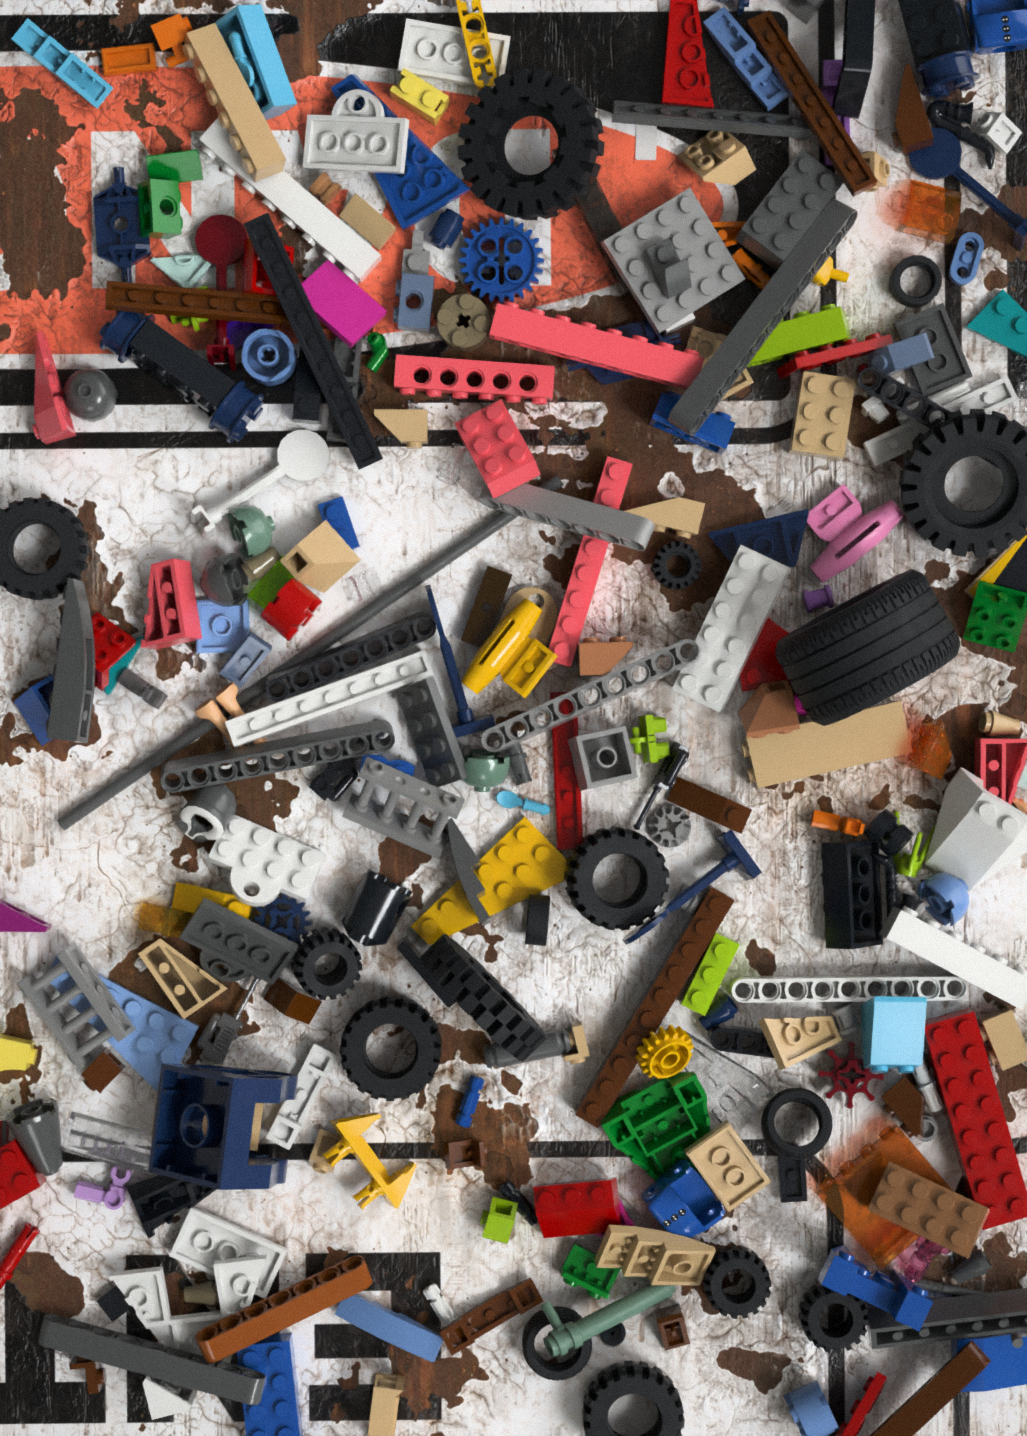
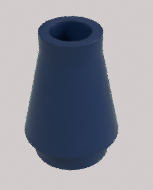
M725 994L723 997L719 996L709 1007L706 1015H702L698 1019L708 1031L734 1018L739 1009L730 996Z

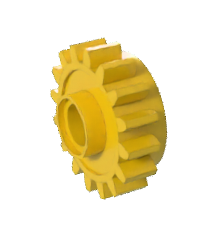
M669 1025L667 1030H664L661 1026L658 1033L655 1034L651 1031L649 1039H642L644 1045L637 1047L639 1054L635 1058L643 1073H646L650 1078L652 1076H655L657 1079L669 1078L678 1074L686 1067L693 1055L691 1053V1049L694 1048V1045L691 1043L692 1039L680 1026L674 1028L673 1025Z

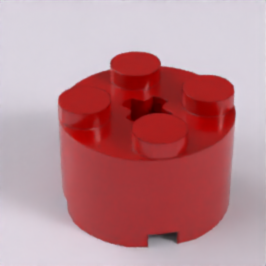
M292 578L276 594L277 597L273 602H269L260 615L267 624L287 641L293 639L301 625L305 627L314 616L312 613L323 603L319 597L295 578Z

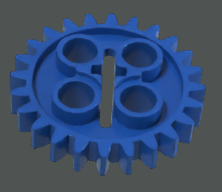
M500 217L499 224L495 225L491 218L487 228L484 224L479 223V233L473 229L470 230L473 239L464 238L468 248H460V253L466 257L460 258L459 264L466 265V267L460 270V274H468L464 284L473 283L470 291L474 293L479 289V299L489 295L490 304H492L495 297L499 298L500 304H503L504 298L508 297L509 301L514 303V295H517L522 300L524 299L523 290L529 293L533 291L530 283L539 284L535 274H543V270L537 267V265L544 264V259L537 257L543 253V248H535L539 243V238L530 239L533 230L530 229L524 233V223L519 224L516 228L514 227V219L511 218L508 225L504 224L503 217ZM500 238L504 239V260L507 261L504 263V284L502 285L499 284V263L496 262L499 259ZM486 242H491L495 245L496 249L493 253L486 254L481 250V246ZM517 242L522 246V250L517 254H512L508 251L507 247L510 243ZM489 268L494 270L496 276L492 280H485L482 278L481 272ZM514 268L521 271L522 277L518 280H511L507 276L508 271Z

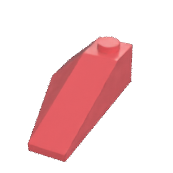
M38 331L36 332L34 418L36 423L32 424L37 440L41 439L47 445L77 435L69 409L66 407L63 397L64 392L47 336L44 332Z

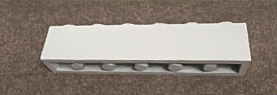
M895 906L892 908L879 935L1021 1010L1023 1009L1027 1001V971L1016 965L1013 970L1006 966L1008 960L996 954L992 958L985 955L986 949L974 942H971L970 946L961 942L963 936L951 930L947 934L940 931L941 925L929 918H926L925 922L916 918L918 913L906 906L902 910Z

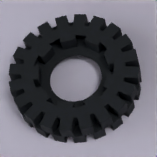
M526 68L513 70L514 76L504 73L493 79L496 85L493 88L485 85L477 93V96L481 99L478 105L470 102L465 112V115L470 117V121L468 124L461 123L458 134L459 137L465 139L464 145L457 146L458 159L466 164L460 169L465 181L473 184L470 189L475 196L484 200V204L493 210L523 220H537L538 217L548 219L558 216L557 210L559 209L567 211L577 204L574 198L577 195L584 197L592 187L587 181L590 176L597 178L601 165L595 163L597 156L604 155L605 142L599 140L598 137L599 134L604 133L602 122L594 115L597 109L593 102L584 96L585 92L575 84L546 70L535 68L534 72ZM528 116H539L548 120L556 130L558 136L557 154L551 165L544 171L533 175L521 174L511 167L506 158L505 140L509 130L517 121Z
M970 409V414L962 415L961 410L949 413L948 420L941 422L938 418L927 425L929 429L927 433L919 432L912 441V450H907L902 461L904 468L903 471H900L899 477L900 494L905 512L910 523L915 526L916 532L924 540H931L932 546L943 552L948 548L951 549L952 555L966 557L967 552H973L975 557L988 556V549L996 548L997 553L1010 548L1008 541L1014 538L1019 542L1027 535V432L1024 426L1016 420L1010 421L1005 414L992 411L991 415L986 414L984 409ZM970 456H981L990 459L1000 468L1003 475V488L1000 496L991 506L980 511H965L957 508L948 500L944 488L945 478L950 468L959 460Z
M443 934L420 957L425 968L444 987L443 989L448 995L457 1001L458 1005L484 1031L486 1030L492 1039L499 1045H502L508 1053L519 1061L524 1062L547 1039L543 1029L539 1027V1024L515 1000L507 989L503 988L491 973L489 974L470 953L448 935Z

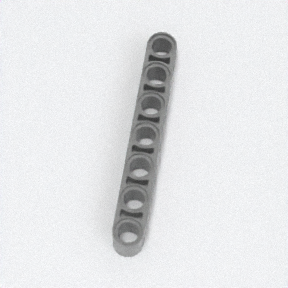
M525 483L493 499L485 484L478 498L480 503L495 510L638 551L646 549L655 528V524L645 517Z

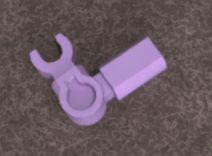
M115 1165L111 1170L113 1183H109L108 1190L105 1189V1186L78 1180L74 1198L98 1204L104 1202L107 1208L111 1210L119 1209L126 1200L127 1188L125 1183L130 1179L132 1169L128 1168L126 1176L120 1177L117 1174L118 1165Z

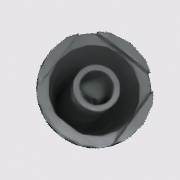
M49 1098L50 1103H43L42 1099L27 1102L13 1109V1116L6 1115L8 1127L37 1173L44 1174V1176L57 1173L63 1165L59 1106L57 1100Z

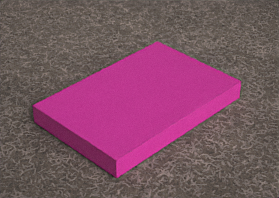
M329 260L325 261L302 283L318 320L350 348L386 316L387 311Z

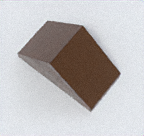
M278 977L273 985L271 984L263 998L283 1015L308 1025L322 1003L318 998L310 996L309 993L281 977Z
M680 1304L654 1310L665 1351L690 1344Z

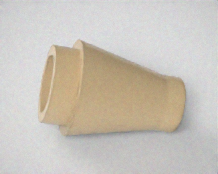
M989 710L988 712L981 713L978 727L979 731L986 736L1017 735L1020 730V720Z

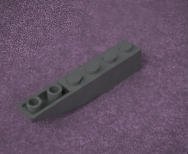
M68 578L67 585H65L63 590L65 603L64 611L60 615L61 634L56 644L58 657L57 664L53 668L54 687L49 697L51 710L50 717L46 721L47 738L88 743L95 690L94 633L84 582Z

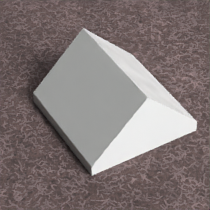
M146 1376L143 1381L152 1420L189 1411L198 1392L195 1389Z

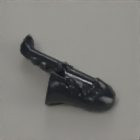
M946 100L931 102L926 109L928 120L937 128H944L952 132L956 138L982 151L985 154V162L988 169L992 170L995 160V148L990 143H987L984 137H979L978 134L972 133L970 128L961 125L962 122L971 125L973 102L968 104H957Z
M874 853L873 857L881 865L885 866L887 918L894 906L901 910L906 906L916 911L918 906L923 903V900L903 892L902 901H899V889H897L898 874L895 870L894 860L886 855Z

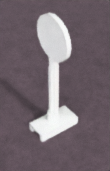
M296 430L288 433L281 440L277 449V462L279 465L216 508L213 506L205 511L199 505L191 510L192 523L195 524L201 520L198 525L201 528L205 526L203 530L204 540L207 541L215 535V524L223 520L222 517L229 513L228 510L238 507L282 476L286 475L288 478L298 482H309L318 478L326 470L329 462V449L325 440L310 430Z

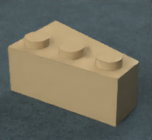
M161 938L138 953L183 1019L228 989Z

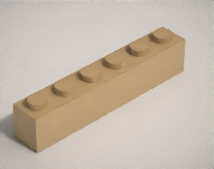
M216 23L187 32L184 45L182 46L184 55L188 61H192L198 82L204 84L210 105L215 106L218 111L219 123L223 129H227L234 151L239 152L245 173L250 174L253 181L257 182L283 172L286 158Z

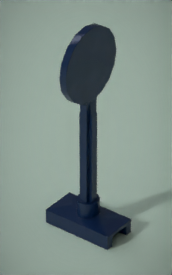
M931 128L934 136L933 145L910 152L909 160L911 167L918 175L925 179L939 180L949 175L953 176L1008 223L1007 226L1015 232L1012 246L1020 252L1024 248L1027 236V218L1024 219L1020 214H1015L959 166L962 149L960 141L952 132L944 128Z
M426 585V592L440 636L441 653L458 708L456 714L459 722L451 724L455 737L458 738L495 726L493 715L488 714L474 718L471 707L468 708L451 645L444 634L431 585Z
M732 830L726 833L723 832L715 838L727 854L719 860L720 863L670 900L663 910L657 912L651 919H646L643 925L635 927L622 939L626 945L646 934L666 918L669 912L680 908L725 872H730L737 868L746 881L754 879L762 873Z

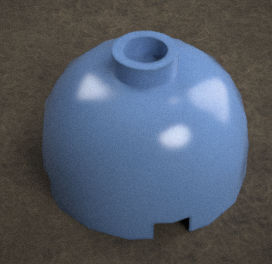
M943 872L934 874L918 884L919 898L923 899L925 897L930 905L925 907V909L942 925L946 926L950 923V926H953L966 914L970 901L967 891L968 886L963 879Z

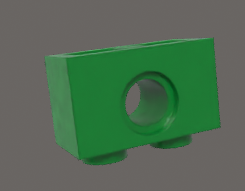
M148 179L137 184L141 237L170 239L182 234L183 220L180 216L181 192L178 181Z

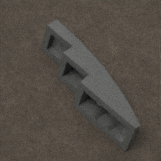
M336 335L334 354L357 401L363 337L350 348ZM329 407L327 441L346 443Z
M450 818L447 820L451 853L458 879L469 906L481 927H484L491 922V919L479 898L486 894L485 888L474 873L480 867V861L454 820Z

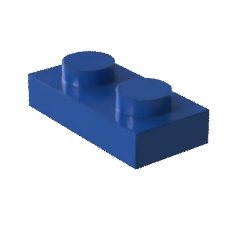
M343 496L319 504L318 508L323 522L327 520L352 550L359 548L360 545Z

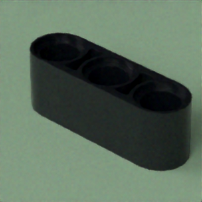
M719 1024L708 1032L710 1044L718 1051L774 1058L772 1051L767 1050V1040L761 1029ZM719 1031H724L728 1035L727 1040L723 1044L714 1042V1036ZM745 1035H752L754 1038L753 1044L749 1047H742L740 1045V1040Z

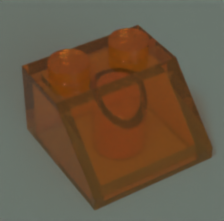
M911 179L897 231L949 244L955 235L960 215L962 193Z

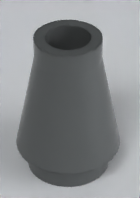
M981 1249L976 1252L973 1250L969 1259L965 1258L956 1268L951 1270V1273L957 1283L961 1284L967 1280L987 1274L992 1265Z

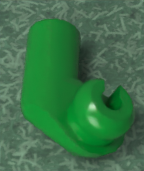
M372 332L369 334L367 341L370 344L373 355L365 366L376 373L387 358L389 350L385 337L378 332Z

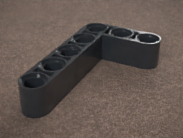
M845 0L842 66L832 104V109L836 116L858 119L860 116L873 63L875 0Z

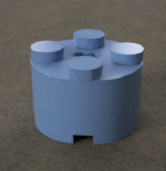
M259 329L250 334L245 340L242 349V363L248 374L256 382L266 386H274L285 382L292 376L297 366V354L290 339L281 331ZM267 352H269L271 355L274 354V360L272 362L268 360L265 361V354Z
M817 1380L783 1395L794 1422L797 1423L801 1436H827L840 1429Z

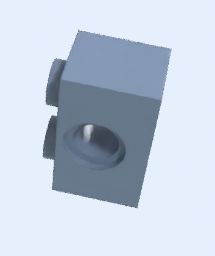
M402 273V280L396 281L395 296H400L399 307L394 306L393 322L398 323V330L430 333L434 276ZM410 297H417L420 299L421 304L416 309H410L406 306L407 300Z

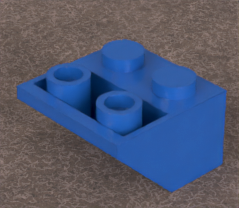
M53 674L29 688L14 701L41 746L53 740L47 738L46 721L50 717L51 710L49 697L54 687Z

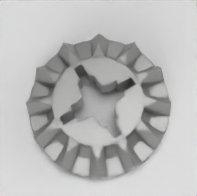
M667 805L657 809L649 821V832L653 840L659 845L668 848L681 845L688 839L691 831L689 816L683 809L677 806ZM665 816L671 822H681L674 828L675 837L669 831H659L666 826Z

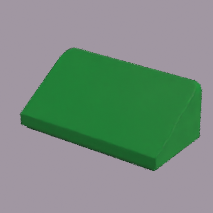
M197 149L145 157L149 179L178 181V183L203 180L201 158Z

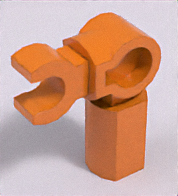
M814 809L810 821V826L832 831L840 829L841 833L854 836L863 834L865 827L862 820L846 816L840 819V815Z

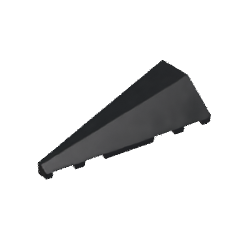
M249 1150V1153H259V1151ZM163 1175L126 1186L148 1239L155 1235L154 1230L165 1222L167 1224L172 1223L175 1220L174 1215L186 1207L190 1209L191 1206H195L217 1190Z

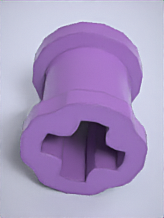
M824 585L822 589L809 592L802 590L803 602L807 613H812L813 609L826 606L829 608L834 607L829 585Z

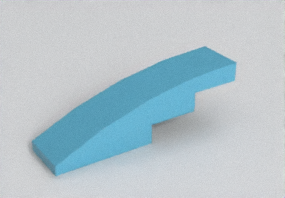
M28 18L11 38L15 44L96 109L113 90L110 84Z

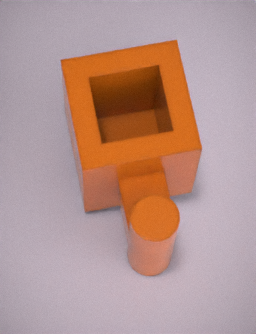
M178 13L151 25L161 51L170 47L173 49L174 55L165 58L169 69L188 61L182 48V42L185 41L186 33L193 31L187 16L182 18L181 14Z

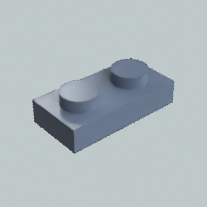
M250 631L220 668L219 674L241 688L271 652L272 645Z

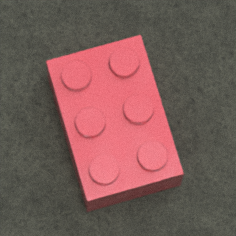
M502 399L454 423L465 448L493 499L541 475L531 451Z

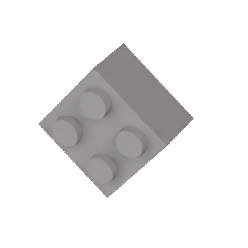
M626 726L568 739L580 791L638 778Z

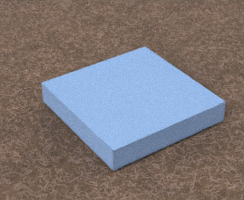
M246 599L244 604L233 607H222L212 603L211 600H196L202 639L196 640V653H233L250 632L249 599Z

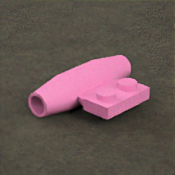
M843 483L809 511L807 525L818 538L829 542L827 547L809 566L810 570L823 583L848 569L878 545L904 517V513L890 499L863 515L860 502Z

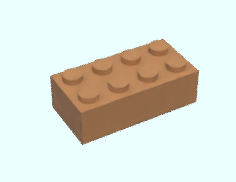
M890 1161L867 1209L869 1212L966 1259H969L990 1212L989 1208Z

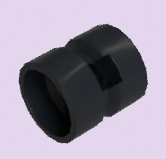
M885 809L868 825L863 834L873 843L879 842L880 849L891 859L912 839L914 833L904 824H897L898 818L888 809Z

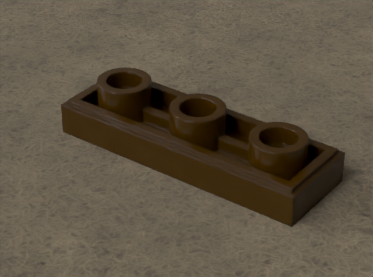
M487 566L461 641L481 647L490 636L512 574ZM484 603H489L492 606L490 612L485 613L482 611L481 607Z

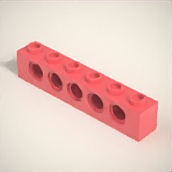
M396 354L394 389L399 390L401 395H415V391L426 392L428 397H441L442 393L452 394V398L468 399V395L478 396V400L494 401V397L505 398V402L520 403L521 399H529L531 404L547 405V401H552L555 366ZM420 370L426 371L429 374V379L425 383L416 382L414 379L416 372ZM446 372H450L456 377L451 385H445L440 380L441 376ZM472 374H477L482 379L481 384L477 387H471L467 383V378ZM498 376H503L508 380V385L503 389H498L493 384V380ZM524 378H530L535 386L532 390L525 391L521 389L520 381Z

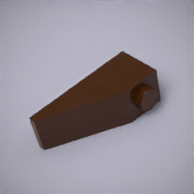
M910 63L904 66L895 120V132L891 133L895 148L900 147L902 155L932 146L934 140Z
M677 777L667 798V801L740 834H742L752 811L750 808L680 777Z

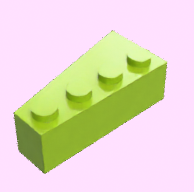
M829 304L820 307V312L810 314L809 311H803L794 314V319L787 321L782 319L747 367L781 360L783 355L788 354V357H791L809 348L817 350L826 345H835V341L842 340L844 342L852 339L845 311L840 306L836 307L835 304Z

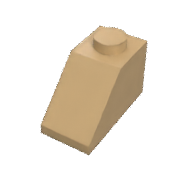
M374 409L375 418L401 444H406V448L421 449L422 444H428L427 409Z

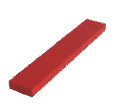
M570 691L550 692V700ZM565 700L561 704V712L564 715L570 714L574 706L570 700ZM578 717L552 728L557 850H572L576 844L580 845L583 842L581 791L579 790L568 739L579 736Z

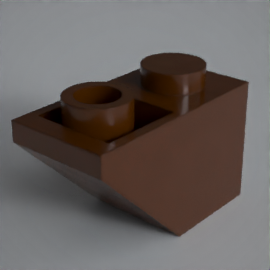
M904 1076L881 1096L885 1102L882 1107L891 1118L897 1115L903 1122L899 1127L909 1138L915 1136L919 1141L923 1138L925 1099Z

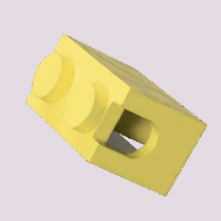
M403 68L398 84L396 86L393 85L390 89L391 99L436 126L449 106V96Z

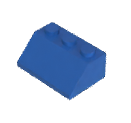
M668 391L667 394L662 392L648 425L720 455L726 450L735 426V422L731 421L730 415L717 411L716 414L711 413L696 434L691 436L668 422L671 410L682 396L672 391Z

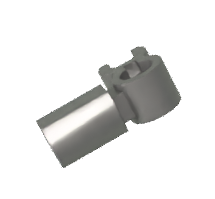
M128 668L123 671L117 681L158 710L168 697V695L155 686L151 685L149 687V682Z

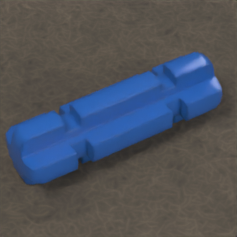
M471 1075L467 1084L469 1089L465 1090L459 1108L462 1111L457 1114L455 1121L459 1126L468 1128L471 1125L473 1119L471 1114L475 1113L481 1095L478 1092L482 1090L485 1082L481 1077Z

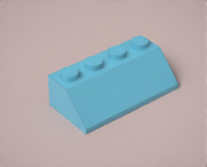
M261 4L237 5L215 23L233 58L235 56L228 37L231 32H236L241 36L240 40L243 50L247 55L245 61L252 66L254 71V83L249 89L265 120H269L282 115L294 107L297 102Z

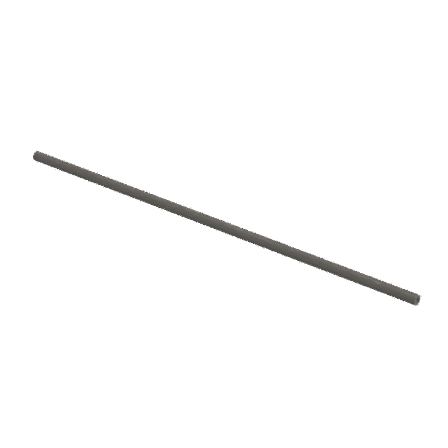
M556 474L538 487L556 491L563 486V483ZM506 512L496 515L236 696L240 707L243 708L265 692L264 681L269 675L322 653L518 516ZM279 682L272 683L269 689ZM223 706L219 707L226 719L231 716ZM202 719L57 820L63 830L68 829L214 728L215 725L208 719Z

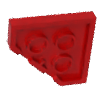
M767 618L739 676L742 692L757 690L762 683L788 680L782 669L783 665H780L776 658L775 650L777 642L789 633L769 618Z

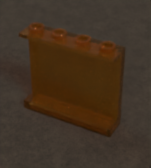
M897 1124L893 1127L889 1125L879 1133L880 1138L877 1141L863 1146L859 1151L860 1155L853 1161L848 1160L839 1168L840 1172L835 1177H828L819 1185L820 1189L816 1192L881 1270L920 1237L867 1210L889 1161L953 1191Z

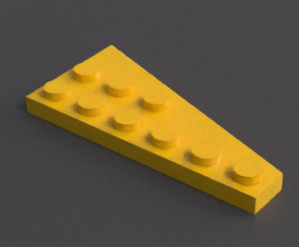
M524 816L479 859L480 867L474 873L485 888L486 893L479 900L489 916L494 915L529 898V894H538L565 881L564 872H567L568 865H566L567 859ZM458 880L411 927L428 945H431L443 934L450 936L477 923L478 920L469 906Z

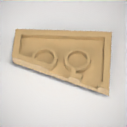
M832 1016L782 1019L765 1018L758 1021L779 1070L788 1068L842 1041Z

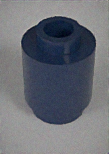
M446 208L444 213H440L428 234L431 238L430 243L441 250H444L445 247L451 249L463 228L464 218L453 210Z

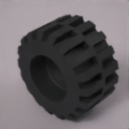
M322 927L321 932L313 929L310 936H307L305 933L302 936L303 942L299 943L297 941L296 943L298 944V949L292 958L294 962H291L293 974L299 984L310 996L314 998L318 996L320 1000H326L327 996L334 1000L337 999L336 995L341 994L342 997L347 994L345 990L348 988L353 990L355 987L354 980L359 981L361 977L358 971L362 970V963L359 961L362 958L357 948L346 934H341L335 928L330 931L328 927ZM326 953L339 954V962L331 972L327 974H316L313 972L315 962L319 957Z
M730 1246L731 1250L722 1248L720 1249V1254H714L703 1278V1287L712 1307L716 1311L719 1310L721 1315L726 1317L729 1314L732 1319H737L738 1315H742L744 1319L749 1317L748 1313L753 1312L755 1315L759 1312L757 1309L759 1306L764 1307L766 1305L765 1299L770 1297L769 1287H772L770 1274L762 1259L754 1251L749 1252L745 1247L737 1249L736 1246ZM735 1269L745 1270L752 1277L750 1287L739 1295L728 1294L723 1291L721 1286L725 1275Z
M814 1284L811 1286L812 1291L810 1293L805 1292L803 1295L804 1302L800 1301L799 1305L801 1310L799 1319L807 1338L817 1348L820 1349L822 1347L825 1352L830 1353L831 1349H834L836 1353H842L841 1348H846L847 1351L851 1350L852 1343L855 1342L858 1345L861 1342L859 1337L860 1335L865 1336L867 1332L865 1325L869 1324V1319L866 1315L868 1311L863 1300L849 1293L844 1296L823 1285L816 1287ZM838 1303L847 1307L848 1315L841 1326L828 1329L819 1324L820 1313L826 1306Z

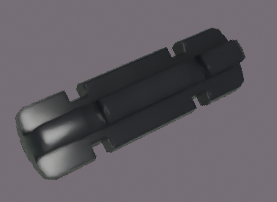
M510 1180L504 1181L500 1185L499 1191L504 1197H508V1201L518 1203L517 1211L521 1216H525V1220L531 1226L535 1225L538 1222L535 1208H532V1204L519 1190H515V1185Z

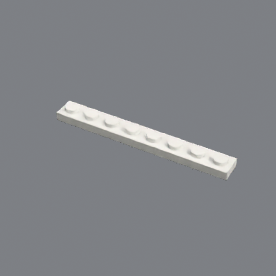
M423 650L225 721L235 748L434 676V672L426 651Z

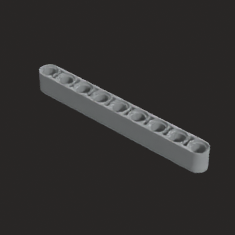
M684 639L487 729L481 736L482 746L487 751L502 752L696 663L701 657V648L692 639ZM689 644L693 645L696 650L694 657L691 659L683 658L681 653L683 647ZM661 656H669L671 659V665L667 670H660L657 666V661ZM637 667H644L647 674L642 681H635L633 678V671ZM613 678H619L622 681V688L620 691L613 693L609 689V682ZM589 689H595L598 698L594 703L588 704L585 701V693ZM565 700H570L574 706L573 711L570 714L564 715L561 712V704ZM541 711H546L549 714V721L546 725L540 726L537 723V715ZM517 722H522L525 726V732L522 736L517 737L513 733V726ZM493 733H498L501 737V743L493 748L489 744V737Z

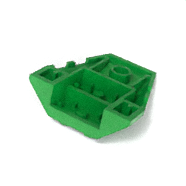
M679 1072L669 1078H654L616 1100L601 1122L604 1131L616 1149L621 1150L634 1164H638L655 1181L664 1171L680 1159H686L690 1166L700 1174L684 1151V1149L710 1132L707 1095L694 1072Z

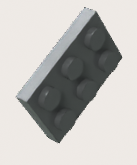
M943 303L893 323L899 341L927 333L935 358L910 368L922 395L927 396L973 377Z

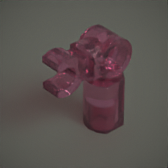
M920 1236L915 1243V1247L918 1250L913 1252L904 1269V1275L912 1282L922 1281L932 1262L931 1258L941 1253L944 1255L949 1254L951 1251Z

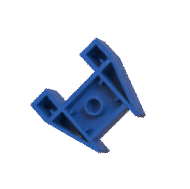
M843 1244L831 1249L818 1276L821 1285L844 1296L849 1293L891 1313L896 1321L920 1331L933 1304L932 1299L927 1295L928 1291L913 1284L895 1269L892 1270L890 1276L876 1270L875 1274L866 1269L867 1266L855 1260V1256Z

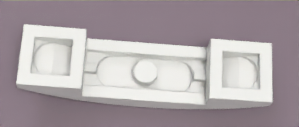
M316 1043L313 1044L298 1073L296 1099L284 1101L266 1139L290 1150L338 1054Z

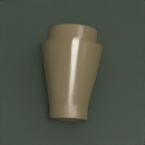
M271 546L254 558L244 559L245 562L241 564V567L249 579L254 582L257 579L261 580L275 563L281 559V556L274 546Z
M213 1279L185 1287V1302L217 1306L219 1298L216 1280Z

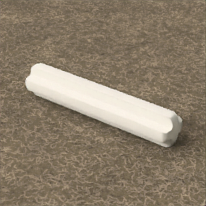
M963 380L927 398L943 406L969 394L971 390L967 381ZM919 401L910 406H907V409H915L918 406ZM901 411L896 412V417L902 425L913 420V418Z

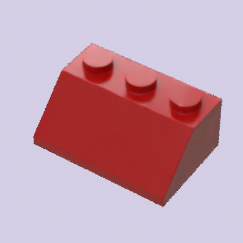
M616 1177L539 1184L533 1187L535 1211L543 1238L605 1233L609 1224L622 1225Z

